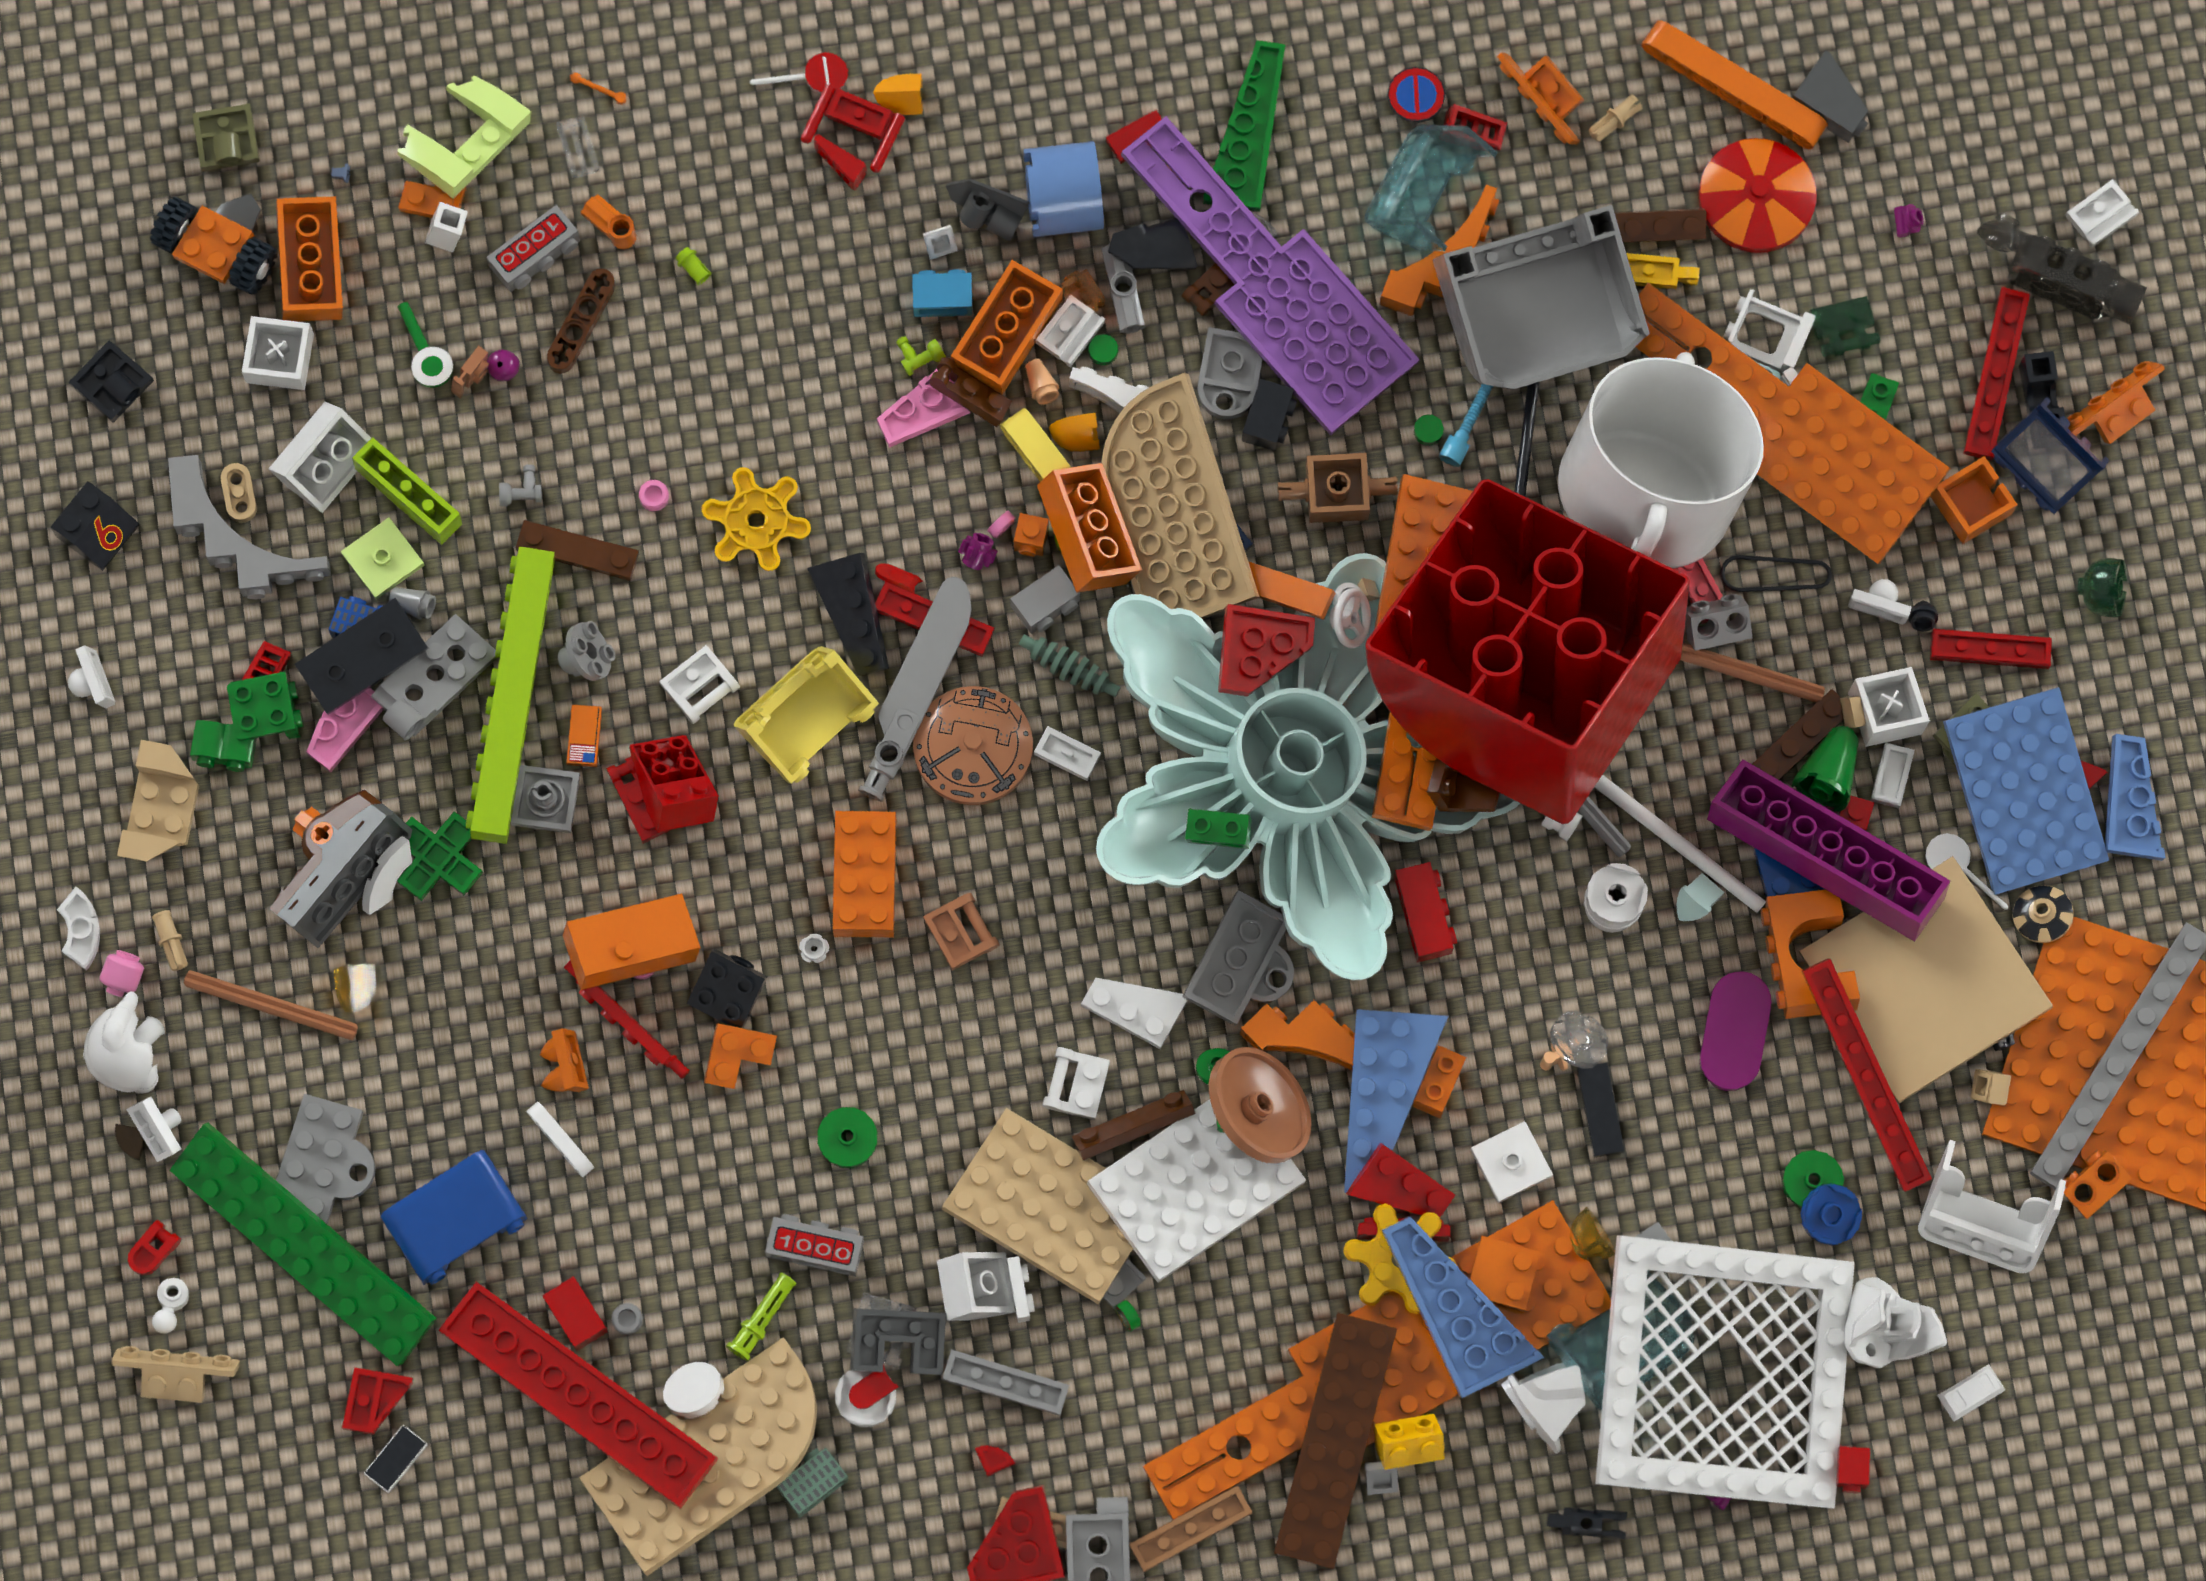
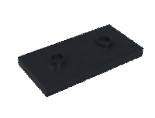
M394 598L295 663V666L325 712L329 715L429 648L398 600Z

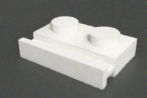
M2112 179L2070 209L2065 216L2080 235L2086 238L2090 243L2089 246L2093 248L2135 218L2139 210L2132 206L2130 199Z
M1070 295L1037 337L1036 344L1071 367L1104 325L1105 318L1100 317L1094 310Z

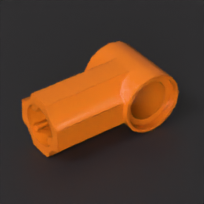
M598 194L591 197L585 203L581 215L611 239V243L616 248L628 249L634 245L637 236L633 221L629 216L621 214ZM621 228H627L629 230L625 235L622 236L615 234L616 231Z

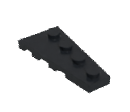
M856 553L807 568L857 675L866 676L889 669L865 553Z

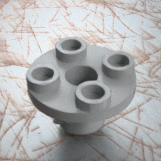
M593 621L581 622L572 626L567 632L565 646L558 653V662L563 671L573 674L575 677L582 675L591 681H597L606 677L611 669V662L615 660L613 647L607 644Z

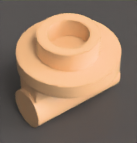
M1555 1041L1551 1043L1552 1052H1546L1540 1062V1067L1545 1071L1550 1070L1556 1064H1558L1562 1071L1568 1069V1062L1571 1061L1567 1047L1565 1045L1560 1046Z

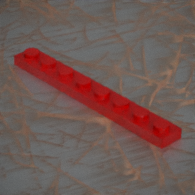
M1827 958L1802 970L1805 981L1902 1191L1906 1192L1932 1180L1831 959Z

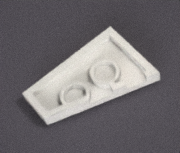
M1095 978L1081 1006L1161 1049L1188 1000L1183 998L1181 993Z

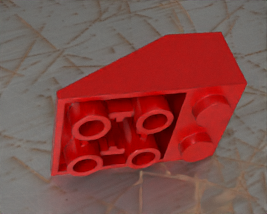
M686 735L630 745L629 749L646 809L658 832L714 822L719 795Z

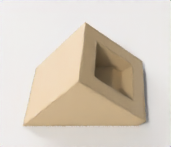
M1362 578L1357 586L1366 595L1368 601L1380 599L1375 581Z

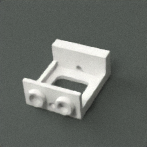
M1750 289L1747 298L1740 297L1734 311L1739 314L1736 323H1729L1723 338L1727 339L1728 342L1755 362L1771 367L1780 373L1791 367L1794 368L1816 316L1805 312L1803 317L1752 297L1755 290ZM1748 313H1755L1783 325V335L1773 354L1765 353L1738 341L1737 335Z

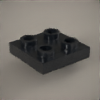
M109 340L69 381V384L114 423L150 386L154 379Z
M713 949L687 1004L726 1025L744 1028L768 976L754 970V965L742 957L728 956Z

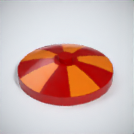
M1763 138L1739 140L1717 152L1703 172L1698 192L1700 209H1706V224L1714 235L1733 248L1753 253L1775 251L1795 241L1810 223L1817 198L1814 177L1801 156L1782 143Z

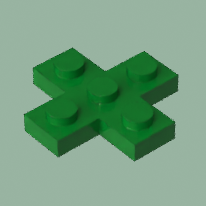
M454 811L434 834L411 816L406 824L412 829L409 843L411 856L415 859L398 878V884L422 901L441 878L464 896L483 873L480 868L461 854L472 840L471 829L466 828V820Z

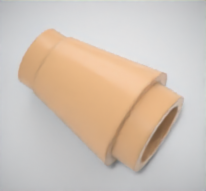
M1041 359L1029 361L1025 368L1032 399L1037 400V403L1040 405L1053 402L1059 397L1058 383Z

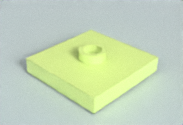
M389 517L341 551L343 557L376 600L425 566L424 562Z

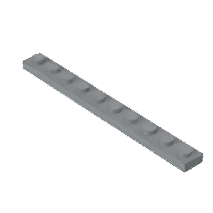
M2187 922L2184 924L2031 1170L2030 1175L2056 1190L2060 1179L2063 1180L2204 953L2206 949V934Z

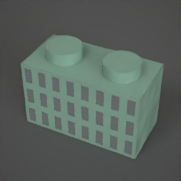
M826 1447L821 1451L816 1448L803 1458L805 1463L794 1470L777 1486L778 1491L799 1518L849 1481L846 1473Z

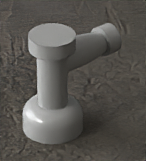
M528 464L523 466L524 488H511L509 483H499L500 506H509L512 500H536V503L542 502V486L535 485L534 465Z

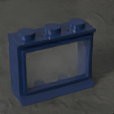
M2046 397L2004 436L1991 452L1994 454L1995 461L2002 468H2008L2015 475V480L2019 486L2025 490L2029 489L2036 496V502L2042 509L2050 510L2055 514L2105 468L2109 459L2105 456L2100 461L2089 450L2091 447L2090 441L2085 437L2079 440L2068 429L2070 425L2069 420L2065 416H2061L2058 419L2047 408L2051 401Z

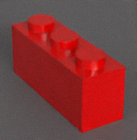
M1431 862L1395 870L1394 881L1416 962L1452 954L1453 945L1457 944V938L1453 926L1448 927L1445 916L1449 915V909L1446 899H1440L1438 887H1441L1438 870H1432Z

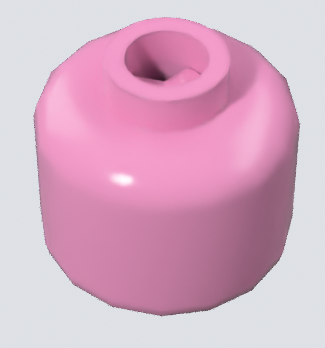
M117 950L116 954H109L107 956L99 978L101 983L107 986L106 992L123 997L125 992H135L144 971L143 965L139 962L140 957L122 950Z

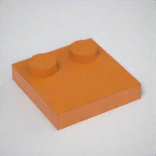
M1481 1236L1470 1280L1493 1304L1525 1312L1541 1252Z

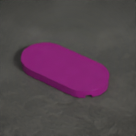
M1738 971L1725 975L1717 982L1710 997L1699 1064L1702 1073H1704L1708 1081L1714 1087L1724 1091H1736L1747 1086L1755 1079L1761 1066L1772 999L1764 981L1749 972Z

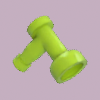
M906 336L900 337L896 341L905 359L901 360V364L908 376L913 375L914 370L934 360L939 363L942 358L946 357L936 339L930 341L927 344L928 350L919 355L916 354L913 347L909 344Z

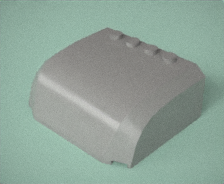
M1612 205L1583 213L1570 220L1474 248L1469 246L1445 253L1433 259L1462 357L1469 372L1480 384L1512 390L1625 357L1650 334Z

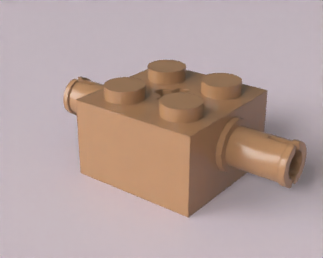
M1366 453L1307 456L1305 466L1306 479H1304V482H1278V501L1305 499V502H1308L1309 523L1368 520L1371 496L1398 495L1397 476L1370 478L1367 469ZM1334 485H1339L1342 491H1336Z

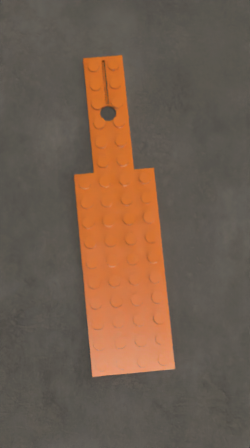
M1553 1200L1488 1236L1541 1252L1526 1311L1522 1312L1494 1304L1536 1350L1542 1349L1610 1310L1611 1297ZM1480 1241L1452 1256L1458 1268L1468 1279H1470ZM1388 1292L1382 1296L1377 1304L1372 1306L1365 1305L1349 1314V1316L1397 1328L1366 1447L1375 1443L1374 1424L1425 1415L1459 1395L1421 1313H1410L1405 1308L1404 1300L1399 1293ZM1334 1323L1288 1349L1302 1377L1143 1465L1144 1471L1172 1520L1210 1501L1302 1448ZM1234 1436L1245 1437L1250 1443L1251 1451L1244 1459L1232 1458L1227 1452L1226 1445Z

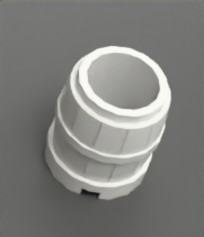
M1612 863L1593 874L1585 891L1584 907L1588 919L1595 927L1606 932H1619L1627 929L1639 919L1647 902L1648 892L1646 883L1640 877V873L1626 864ZM1617 889L1622 894H1625V899L1621 898L1618 902L1613 901L1608 891Z

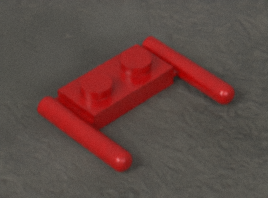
M826 84L800 139L805 144L811 143L824 115L828 119L876 139H882L870 165L872 172L879 173L905 121V117Z

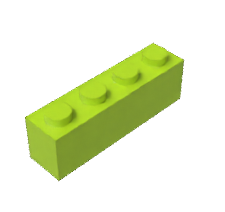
M373 437L352 457L356 471L441 545L462 525L460 513Z

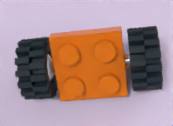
M178 197L170 198L168 203L164 204L162 212L159 211L157 215L158 219L154 221L153 225L155 227L151 230L152 236L150 241L153 245L171 253L174 259L224 285L229 278L231 285L250 295H255L257 291L262 289V284L267 282V276L271 275V268L275 265L274 260L277 258V249L254 237L253 231L203 205L198 210L197 207Z

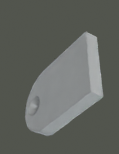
M1208 327L1197 394L1199 402L1205 411L1220 419H1234L1244 415L1251 408L1258 387L1263 359L1239 332ZM1220 397H1228L1232 400L1233 405L1228 410H1222L1217 407L1216 401Z

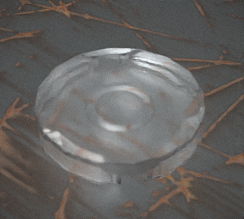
M1579 1011L1565 1012L1557 1018L1550 1030L1551 1042L1555 1051L1564 1061L1572 1066L1583 1069L1594 1067L1607 1054L1606 1047L1609 1044L1604 1028L1590 1015L1588 1017L1580 1015L1582 1012Z

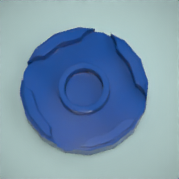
M1832 1183L1818 1186L1803 1201L1801 1220L1805 1231L1817 1242L1831 1246L1848 1241L1860 1228L1862 1209L1860 1208L1859 1200L1853 1192L1844 1186Z

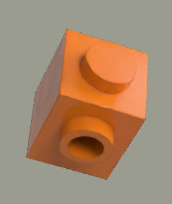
M1020 513L1014 537V551L1025 556L1034 557L1037 555L1043 557L1049 531V519Z

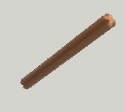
M1683 643L1680 659L1682 661L1816 703L1821 701L1824 696L1825 688L1821 685L1705 649L1695 651L1691 645Z
M192 970L187 972L184 979V985L188 988L349 1040L355 1038L358 1030L356 1023Z

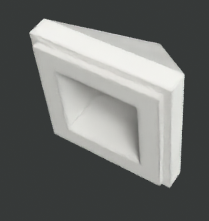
M951 225L923 233L930 260L958 251Z

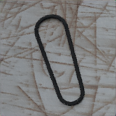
M1736 555L1725 560L1721 566L1720 576L1724 585L1732 591L1756 592L1824 588L1831 581L1832 572L1828 564L1819 560ZM1742 559L1816 564L1823 566L1827 570L1828 575L1825 582L1816 585L1738 588L1728 583L1724 573L1728 563L1733 560Z

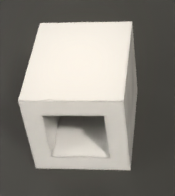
M439 202L431 219L425 243L453 253L461 237L468 211Z

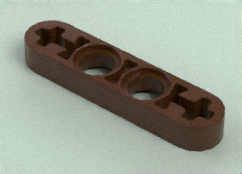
M603 268L596 269L589 275L548 350V365L554 372L562 374L570 371L579 357L615 290L614 276L610 271ZM603 278H606L608 287L602 286L600 288L598 296L602 300H599L594 295L597 290L595 281H601ZM585 302H593L597 308L593 314L584 315L580 312V306ZM571 327H579L582 329L583 334L580 339L573 341L567 338V330ZM563 342L568 346L565 353L567 362L561 361L558 365L554 356H561L563 353L564 345L560 344Z

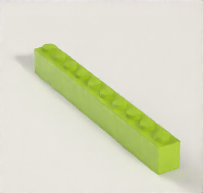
M519 547L518 555L511 557L509 573L514 574L513 584L507 583L505 601L509 602L508 612H502L500 629L505 630L503 640H497L495 658H500L498 669H492L490 686H495L493 697L488 696L485 714L490 715L489 725H483L480 743H485L484 754L478 753L476 771L480 772L479 783L473 782L471 800L476 801L474 811L468 810L466 828L471 829V839L507 844L555 563V552Z

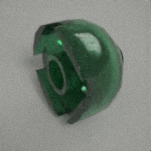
M2116 558L2097 560L2086 569L2084 577H2079L2077 585L2078 595H2083L2084 604L2091 612L2108 618L2121 617L2126 600V591H2123V581H2127L2125 561Z

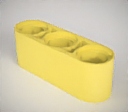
M1022 408L1000 424L1005 437L1040 482L1053 470L1070 468L1066 459L1026 408Z

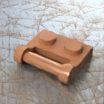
M971 892L923 916L926 925L952 971L1000 946L995 936L992 937L976 909L974 905L975 899ZM964 910L981 940L980 944L973 945L956 911Z

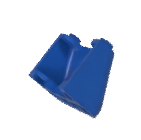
M480 1150L398 1201L380 1215V1218L423 1285L427 1283L433 1285L446 1277L444 1271L447 1270L448 1264L499 1231L500 1233L508 1232L509 1235L519 1231L525 1225L523 1222L528 1219L485 1150Z

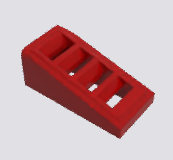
M1453 104L1446 112L1441 136L1499 151L1502 147L1507 122ZM1456 119H1460L1458 127L1454 126ZM1467 121L1472 122L1470 131L1465 130ZM1479 124L1483 125L1481 135L1477 134ZM1490 127L1495 128L1493 139L1488 138Z
M816 134L813 139L815 150L846 184L855 191L867 174L865 162L821 135Z
M263 641L242 680L254 678L257 672L263 675L283 672L292 653ZM270 652L281 658L277 662L265 657L266 653ZM263 662L275 667L274 671L272 672L260 667L261 663Z

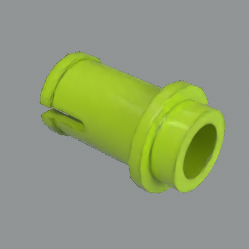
M686 247L676 256L677 265L679 268L683 267L696 281L697 285L703 284L709 279L712 272L696 256L697 252L694 249L691 250L689 247Z

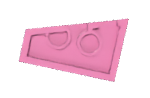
M932 373L928 377L925 376L918 382L917 387L906 396H902L877 418V423L890 448L971 412L934 389L929 383L933 375Z
M371 688L329 715L324 710L321 719L317 723L306 752L307 755L330 773L384 710L371 698V695L375 692Z

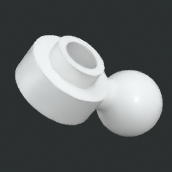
M178 1278L164 1280L157 1290L162 1310L154 1314L152 1325L161 1334L170 1333L175 1329L177 1318L174 1311L182 1309L189 1300L187 1285ZM170 1289L178 1290V1294L174 1297L168 1296L167 1292Z

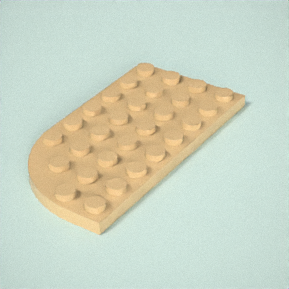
M1182 373L1147 388L1132 399L1114 421L1105 442L1101 463L1105 469L1142 571L1131 579L1135 594L1155 598L1170 609L1183 608L1190 610L1202 619L1225 611L1227 604L1241 605L1259 598V593L1189 374Z
M784 1337L723 1378L724 1392L717 1399L719 1403L714 1409L703 1416L693 1419H685L684 1416H676L673 1413L665 1418L718 1458V1461L681 1509L610 1457L579 1477L646 1576L777 1487L796 1469L805 1456L816 1426V1395L805 1367Z

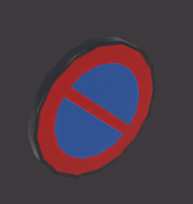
M1411 67L1403 69L1393 77L1388 87L1387 98L1389 106L1396 116L1407 122L1421 123L1429 121L1438 115L1444 106L1446 93L1443 82L1435 73L1427 68Z

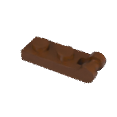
M1215 263L1194 284L1190 285L1181 297L1188 303L1192 302L1197 307L1196 311L1203 317L1215 307V300L1235 284ZM1203 289L1210 294L1206 299L1199 294Z
M942 358L937 365L938 372H934L930 378V385L993 426L998 427L1012 401L958 368L952 359Z

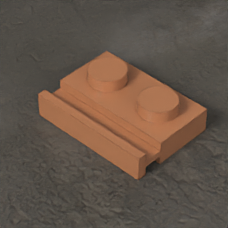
M478 346L461 367L460 377L454 376L451 392L460 399L464 394L465 386L469 388L473 382L479 384L487 374L488 370L486 368L489 363H487L488 352Z

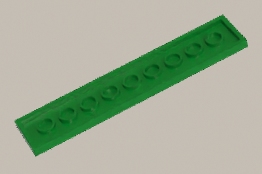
M205 1123L201 1126L169 1170L397 1367L405 1362L437 1319L210 1123Z

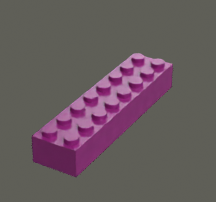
M1743 759L1711 802L1707 817L1708 821L1914 942L1946 897L1951 880Z

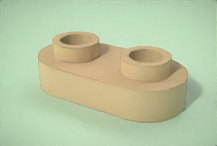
M239 463L229 464L221 473L226 510L232 520L238 523H245L252 520L257 513L252 477L244 465ZM235 477L242 478L241 483L238 485L232 484V480ZM240 505L248 506L247 510L243 513L237 511Z

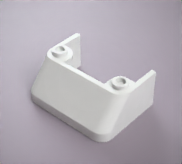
M1949 1140L1935 1173L1919 1221L1918 1231L1920 1235L1930 1242L2017 1273L2032 1271L2060 1212L2066 1181L2060 1179L2051 1201L2032 1197L2023 1202L2020 1211L1963 1191L1965 1184L1963 1172L1956 1167L1950 1166L1955 1141Z

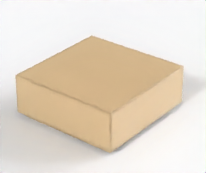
M1848 696L1840 698L1845 726L1849 728L1865 726L1866 722L1861 697Z

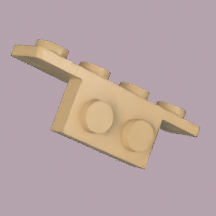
M126 1346L116 1350L112 1358V1365L142 1368L141 1397L202 1403L205 1395V1375L234 1377L239 1368V1360L231 1359L227 1355L206 1357L196 1352L174 1354L165 1349L142 1351L134 1346Z

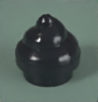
M1922 600L1912 606L1908 620L1913 629L1921 632L1929 631L1934 628L1938 621V612L1933 605Z

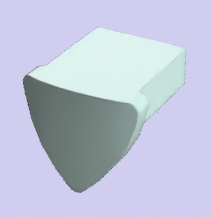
M1701 873L1690 885H1684L1680 889L1676 904L1678 919L1680 921H1693L1704 917L1712 910L1711 907L1725 892Z

